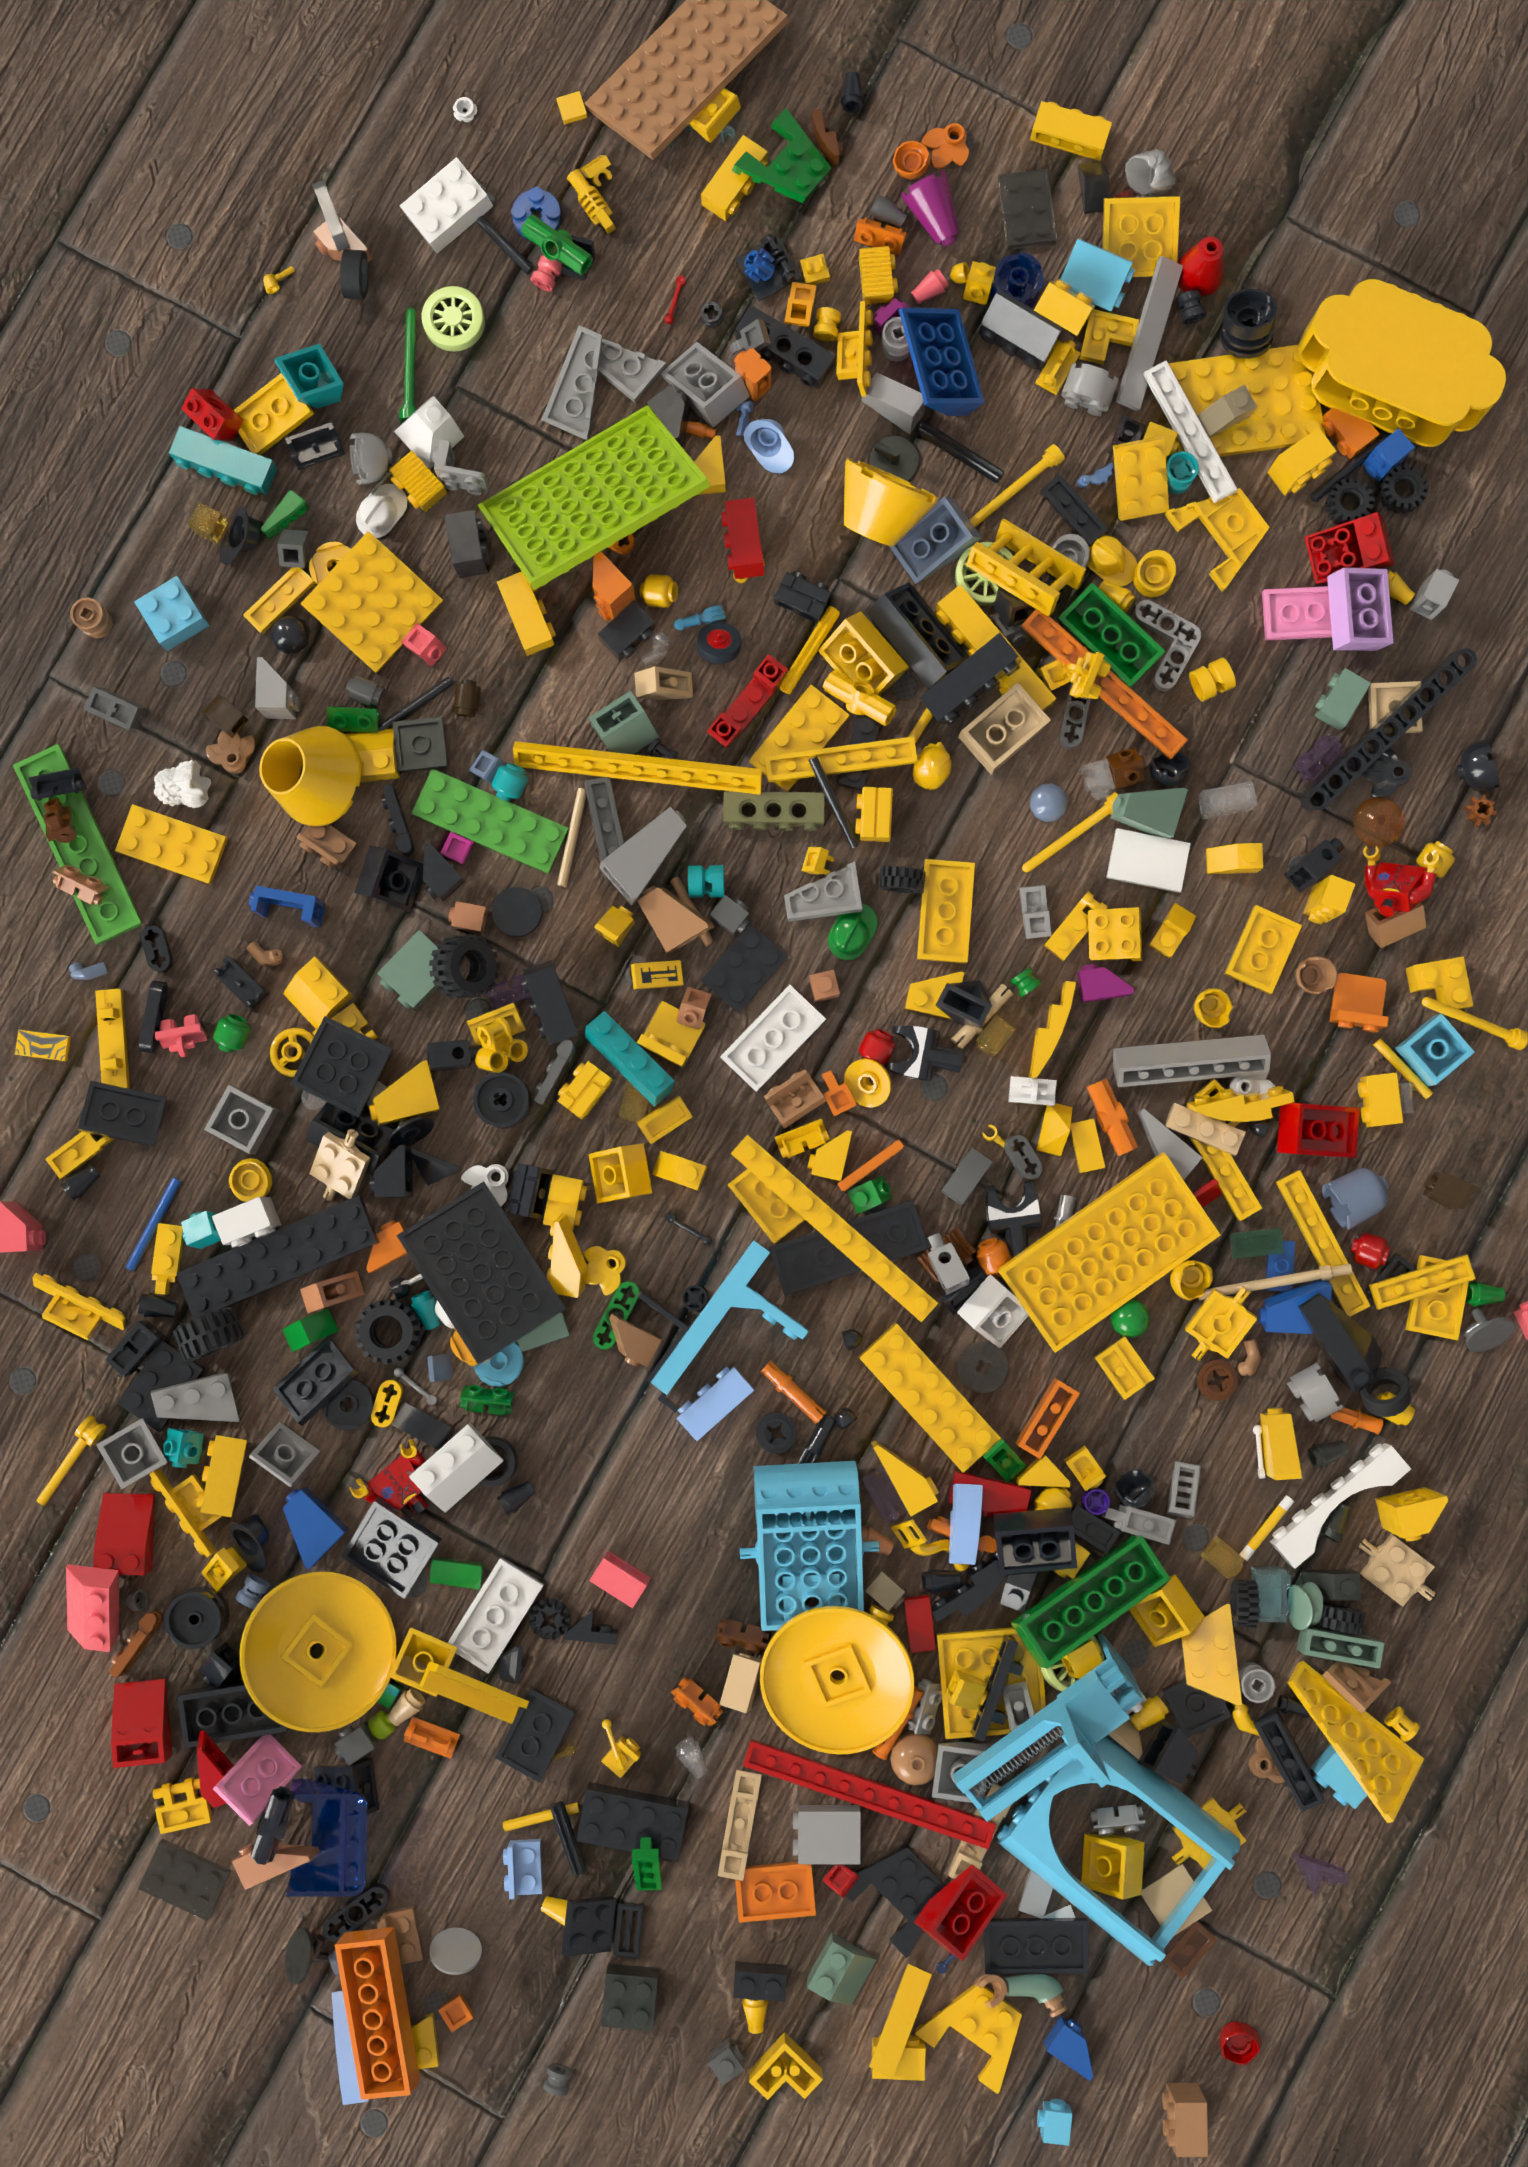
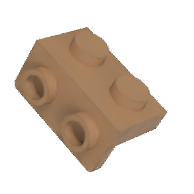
M806 1069L794 1073L789 1080L780 1086L771 1088L764 1096L769 1107L784 1128L826 1102L825 1097Z

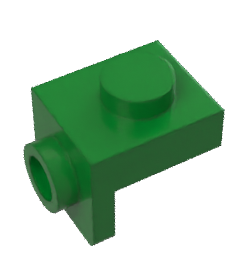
M879 1176L847 1191L857 1214L892 1199L890 1186L883 1176Z

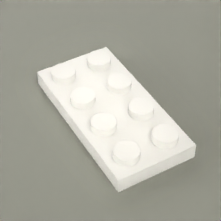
M789 985L720 1058L757 1092L826 1019Z
M501 1557L454 1631L448 1644L458 1647L455 1652L456 1654L489 1674L544 1584Z

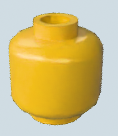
M650 574L640 584L639 593L640 597L644 598L647 606L668 608L677 600L678 586L671 576Z
M1436 841L1435 844L1428 843L1417 857L1416 863L1420 867H1427L1428 869V865L1424 862L1425 854L1427 852L1433 854L1431 863L1436 860V856L1439 854L1443 859V865L1435 870V874H1437L1436 877L1442 878L1455 861L1452 855L1454 851L1439 841Z
M1047 1486L1035 1499V1510L1067 1507L1072 1509L1071 1494L1065 1487Z

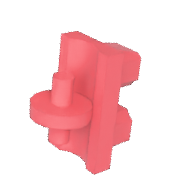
M195 1014L184 1017V1027L177 1028V1023L171 1019L162 1020L160 1022V1031L155 1032V1039L160 1041L163 1049L169 1048L170 1052L178 1051L182 1058L188 1056V1049L196 1048L195 1043L208 1041L207 1033L203 1029L200 1019Z

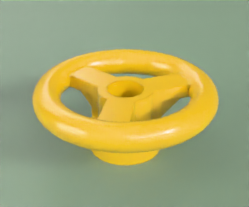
M289 1028L282 1031L271 1044V1062L278 1072L287 1077L294 1078L297 1070H290L285 1066L289 1062L303 1060L306 1054L297 1041V1035L307 1039L310 1044L314 1038L310 1032L302 1028ZM288 1037L289 1042L283 1045L281 1051L283 1057L279 1060L277 1054L278 1047ZM293 1048H296L298 1053L292 1057L290 1052Z

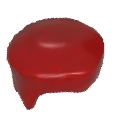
M1233 2021L1226 2024L1219 2036L1223 2058L1239 2065L1250 2063L1260 2053L1261 2038L1258 2032L1244 2022Z

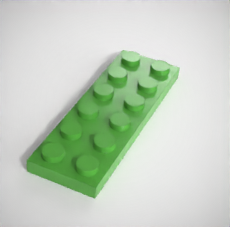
M431 769L411 813L415 817L447 831H452L468 840L548 875L569 831V828L434 769Z

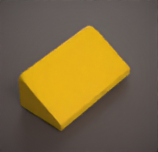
M724 88L689 124L705 140L711 143L740 110L741 106L738 96Z

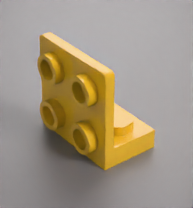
M1139 907L1088 911L1090 960L1131 959L1132 961H1142L1141 911Z
M662 1001L644 1035L641 1034L637 1044L683 1068L705 1027V1023H702L700 1029L677 1023L679 1009Z

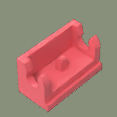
M608 1550L589 1581L633 1608L647 1587L651 1577Z

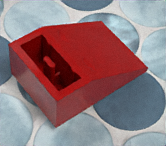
M1378 512L1304 537L1316 585L1327 583V576L1342 568L1384 569L1395 565L1385 520Z
M166 1678L114 1684L111 1730L113 1768L165 1763L173 1756Z

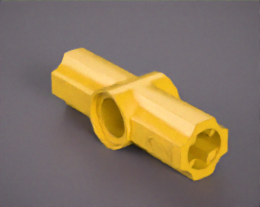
M835 670L824 681V691L846 703L847 710L853 714H865L884 726L890 724L896 714V705L876 695L874 688L868 683L854 682Z

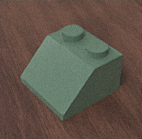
M832 1932L807 1976V1988L829 2001L852 2005L877 1958Z

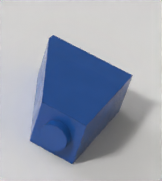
M1319 1279L1264 1299L1263 1308H1259L1258 1322L1261 1323L1266 1332L1313 1334L1298 1306L1318 1292L1331 1301L1332 1285L1329 1281L1322 1282Z
M304 1487L300 1491L297 1488L294 1489L286 1497L285 1500L288 1503L283 1507L304 1566L309 1570L349 1528L307 1487Z

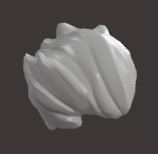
M1159 149L1145 151L1131 157L1126 163L1127 181L1129 187L1134 192L1144 197H1160L1165 195L1175 185V177L1171 169L1172 162L1168 157L1164 156L1165 153Z

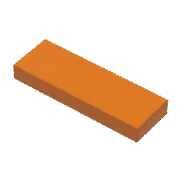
M898 1139L836 1185L844 1192L901 1151L904 1147Z

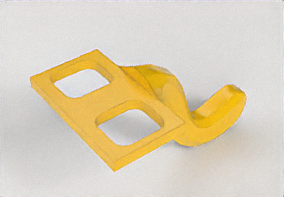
M913 1519L891 1527L905 1549L910 1547L918 1555L928 1556L944 1550L949 1552V1539L925 1544L927 1539ZM909 1526L914 1528L920 1539L914 1536ZM898 1529L904 1533L909 1542L903 1539ZM954 1564L955 1569L959 1572L965 1571L969 1564Z

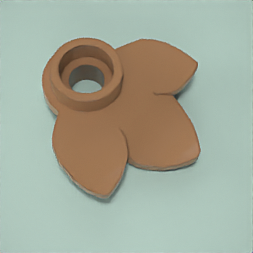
M222 730L218 737V744L208 745L206 747V754L213 764L222 765L227 772L240 773L246 767L247 757L254 752L255 740L252 735L240 738L238 733L231 738Z
M1259 1737L1255 1744L1256 1753L1249 1759L1250 1771L1254 1776L1268 1778L1273 1783L1285 1782L1263 1740ZM1264 1760L1265 1768L1262 1770L1260 1763Z

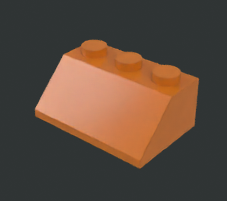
M601 551L595 554L593 560V590L595 596L593 598L597 602L595 604L598 608L597 612L608 622L609 620L612 621L633 600L636 602L632 583Z

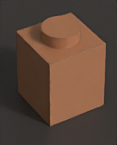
M456 901L455 907L450 909L449 922H452L451 926L454 929L484 935L489 910L484 906Z
M834 970L809 975L815 1003L839 997L840 992Z

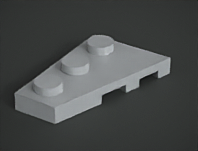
M602 339L598 374L636 403L667 366L666 362L659 359H651L638 351L635 353L622 348L619 344Z
M855 861L837 872L833 871L827 874L826 877L814 883L810 882L785 894L784 899L788 922L862 912Z
M228 1372L151 1391L158 1418L240 1422Z

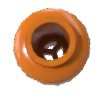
M989 1238L978 1245L979 1249L976 1251V1258L980 1267L987 1275L991 1274L995 1277H1000L1001 1275L997 1269L1011 1260L1012 1257L1004 1241L997 1240V1238Z

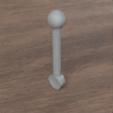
M402 1368L394 1370V1375L398 1378L401 1377L423 1395L429 1405L436 1404L437 1397L429 1395L404 1374Z

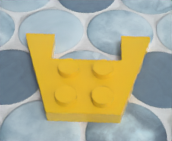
M1238 488L1234 494L1216 503H1213L1210 497L1207 500L1197 503L1193 502L1181 508L1170 509L1165 513L1166 518L1177 532L1199 518L1227 555L1228 559L1209 573L1221 592L1226 589L1270 528L1241 488Z
M972 1985L952 2001L953 2003L942 2011L939 2010L925 2024L919 2025L915 2029V2035L935 2048L949 2026L957 2030L991 2055V2058L978 2075V2080L998 2094L1002 2086L1022 2013L1005 1999L997 2006L987 2008L985 2002L994 1996V1992L987 1986L979 1988Z

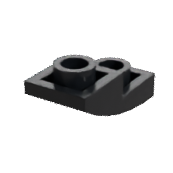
M405 1402L402 1403L391 1425L437 1450L440 1449L451 1429L448 1425Z

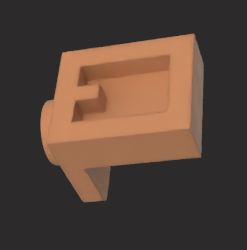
M687 987L681 1002L677 1023L700 1029L712 994Z

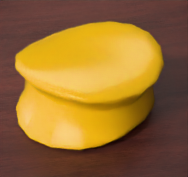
M1154 550L1146 553L1134 569L1133 581L1137 591L1149 598L1165 594L1173 583L1176 574L1174 559L1163 550Z
M249 1158L242 1160L232 1169L229 1184L232 1192L239 1200L248 1202L258 1197H265L270 1192L272 1176L268 1167L258 1159Z

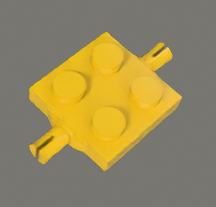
M1242 1286L1234 1298L1224 1295L1215 1288L1212 1290L1185 1327V1331L1194 1336L1200 1343L1191 1354L1195 1359L1197 1358L1198 1361H1201L1208 1349L1218 1352L1227 1359L1257 1320V1316L1245 1309L1242 1304L1251 1293L1248 1289Z
M1213 1797L1200 1806L1240 1838V1846L1246 1842L1235 1820L1247 1812L1240 1803L1229 1812L1221 1808ZM1176 1826L1172 1829L1181 1840L1183 1849L1172 1856V1859L1179 1866L1191 1857L1204 1869L1213 1856Z

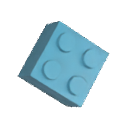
M178 576L134 601L159 644L167 651L210 626L187 587Z
M1442 1013L1432 1016L1395 1047L1397 1052L1427 1087L1437 1085L1475 1053Z

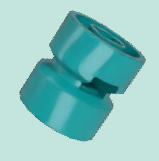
M1181 451L1176 452L1169 458L1166 463L1168 492L1181 494L1190 488L1199 470V464L1194 455Z
M702 865L688 866L689 898H703L705 894H708L710 898H723L724 866L709 865L707 869H704Z

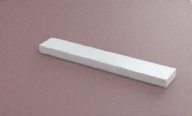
M1167 360L1145 371L1143 376L1173 430L1178 432L1177 437L1185 452H1189L1197 459L1199 464L1198 475L1213 503L1234 494L1238 489Z

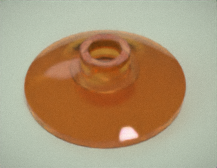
M1375 797L1368 799L1359 805L1354 813V831L1358 838L1369 846H1387L1393 843L1402 832V813L1394 802L1386 798ZM1378 816L1384 818L1385 822L1383 825L1377 822Z

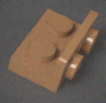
M330 824L318 827L308 826L302 835L298 833L296 836L301 841L299 845L310 854L316 851L322 856L319 860L331 869L334 865L342 869L358 846L357 843Z
M414 1906L384 1912L380 1922L377 1923V1929L395 1928L401 1965L423 1960L424 1953Z

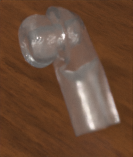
M657 632L652 636V651L640 657L646 668L662 660L667 654L669 641L668 637L662 632Z

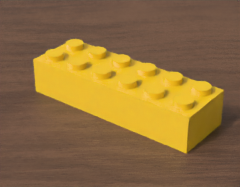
M896 1322L858 1356L963 1473L1001 1439Z

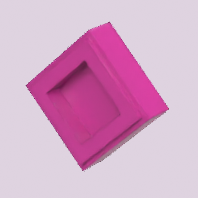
M451 831L440 854L464 866L474 842Z

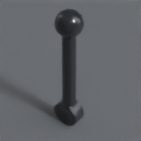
M672 1213L666 1215L668 1223H675L701 1239L705 1245L712 1243L711 1236H704L676 1219V1216Z

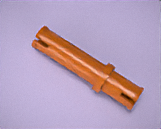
M772 1360L760 1370L776 1386L775 1389L778 1392L784 1393L815 1424L826 1414L825 1410L791 1380L793 1377L789 1374L786 1375Z
M914 1685L912 1704L903 1723L892 1736L873 1748L872 1752L877 1757L887 1760L890 1751L908 1720L914 1717L915 1713L913 1711L925 1694L917 1686Z

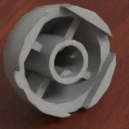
M353 433L350 439H355V445H350V458L353 473H359L360 480H356L357 483L362 485L379 481L387 472L388 464L392 463L390 448H386L384 442L374 434Z

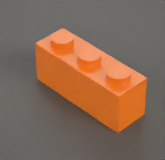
M1054 1378L1015 1443L1041 1459L1080 1393Z

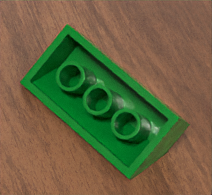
M1093 582L1057 619L1091 652L1103 654V660L1111 665L1110 669L1130 688L1155 665L1165 652L1157 642Z

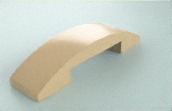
M736 1769L718 1876L741 1881L744 1879L762 1774Z
M994 1783V1786L990 1785V1789L986 1791L984 1799L1002 1786ZM1011 1805L990 1819L996 1822L993 1837L1002 1818L1006 1817ZM976 1809L974 1815L982 1817L979 1810ZM961 1840L950 1866L948 1876L955 1879L972 1864L980 1870L982 1859L987 1849Z

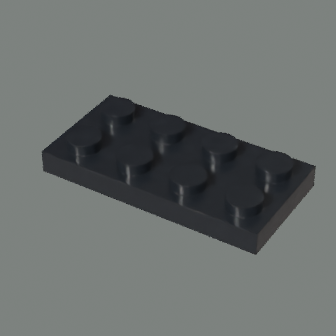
M992 1918L984 1930L985 1974H1089L1087 1918Z

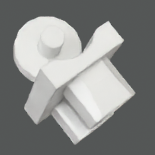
M1011 1076L1008 1102L1055 1106L1057 1080Z

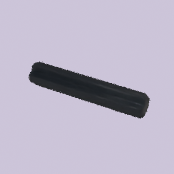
M564 1802L553 1803L551 1805L553 1819L572 1874L578 1876L586 1872V1866L576 1841L575 1833Z

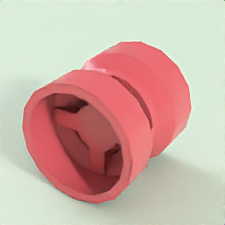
M541 256L538 261L539 268L533 272L530 280L538 288L551 292L555 286V278L559 277L562 272V266L556 260H549L545 256Z

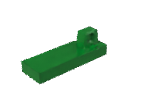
M641 1837L640 1849H632L636 1891L662 1890L659 1849H652L651 1837Z

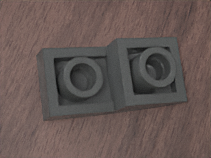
M971 1148L941 1192L962 1206L993 1162L974 1148Z

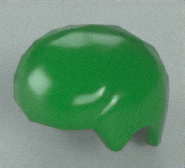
M1130 1299L1112 1312L1110 1317L1115 1331L1126 1338L1142 1336L1148 1330L1151 1320L1146 1306L1133 1299Z

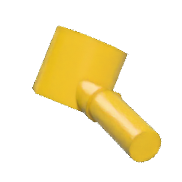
M290 266L279 274L265 275L263 281L266 292L268 294L277 292L280 289L278 282L295 272L294 268Z
M988 1125L990 1129L995 1131L993 1137H987L982 1132L984 1139L994 1141L1004 1148L1005 1141L998 1135L996 1127Z

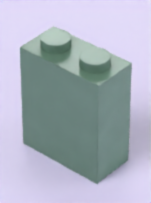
M420 930L377 973L382 978L379 981L381 985L389 992L394 989L400 995L397 1000L407 1009L412 1007L415 1010H418L440 987L434 985L433 981L435 978L434 976L430 977L429 972L432 971L429 961L434 958L431 955L432 951L438 950V948Z

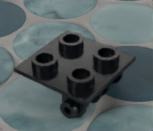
M768 234L763 238L764 243L735 259L759 302L802 278L779 236L773 237L772 234ZM761 248H763L775 258L773 261L775 270L768 280L764 281L760 278L759 282L756 283L745 273L747 268L744 262L750 252L755 250L759 253Z

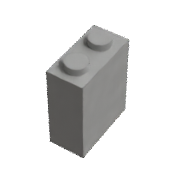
M798 1805V1813H793V1829H798V1839H793V1856H798V1864H860L859 1805Z

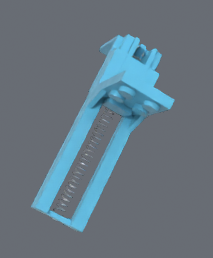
M1102 1632L1097 1636L1107 1658L1104 1662L1058 1694L1056 1700L953 1774L956 1786L963 1794H966L987 1822L1072 1760L1074 1762L1079 1760L1084 1766L1082 1770L1091 1782L1096 1780L1101 1788L1110 1782L1096 1743L1130 1719L1127 1711L1141 1702L1143 1696L1131 1668ZM1057 1727L1060 1736L1054 1731L1053 1728ZM1050 1730H1053L1056 1738L1051 1735ZM1046 1733H1049V1735L1052 1738V1741L1048 1739V1737L1045 1735ZM1061 1733L1063 1734L1064 1742L986 1799H983V1797L977 1798L978 1795H975L972 1788L977 1784L981 1793L975 1787L974 1789L982 1795L983 1789L979 1785L981 1781L985 1787L983 1791L986 1792L987 1786L982 1781L984 1778L989 1784L987 1788L990 1789L992 1784L986 1778L987 1776H990L993 1782L992 1786H994V1782L998 1783V1779L1002 1780V1776L1006 1777L1007 1772L1003 1769L1002 1765H1006L1009 1771L1007 1774H1010V1771L1014 1772L1016 1767L1010 1760L1013 1758L1017 1766L1016 1769H1018L1020 1764L1014 1759L1017 1754L1021 1753L1025 1760L1024 1762L1017 1755L1021 1763L1020 1766H1022V1762L1026 1763V1757L1022 1753L1023 1750L1026 1751L1028 1757L1031 1756L1026 1748H1030V1745L1033 1744L1037 1753L1031 1748L1030 1750L1033 1755L1031 1757H1034V1754L1042 1751L1041 1747L1045 1749V1744L1049 1746V1741L1053 1743V1739L1057 1740V1736L1061 1737ZM1042 1736L1046 1737L1048 1744L1041 1738ZM1039 1738L1042 1740L1044 1747L1037 1741ZM1035 1741H1037L1040 1750L1034 1745ZM1006 1762H1010L1013 1770L1007 1766ZM1001 1767L1003 1769L1005 1776L1001 1774L998 1768ZM995 1770L999 1772L1001 1779L995 1774ZM991 1773L995 1775L997 1782L991 1777Z

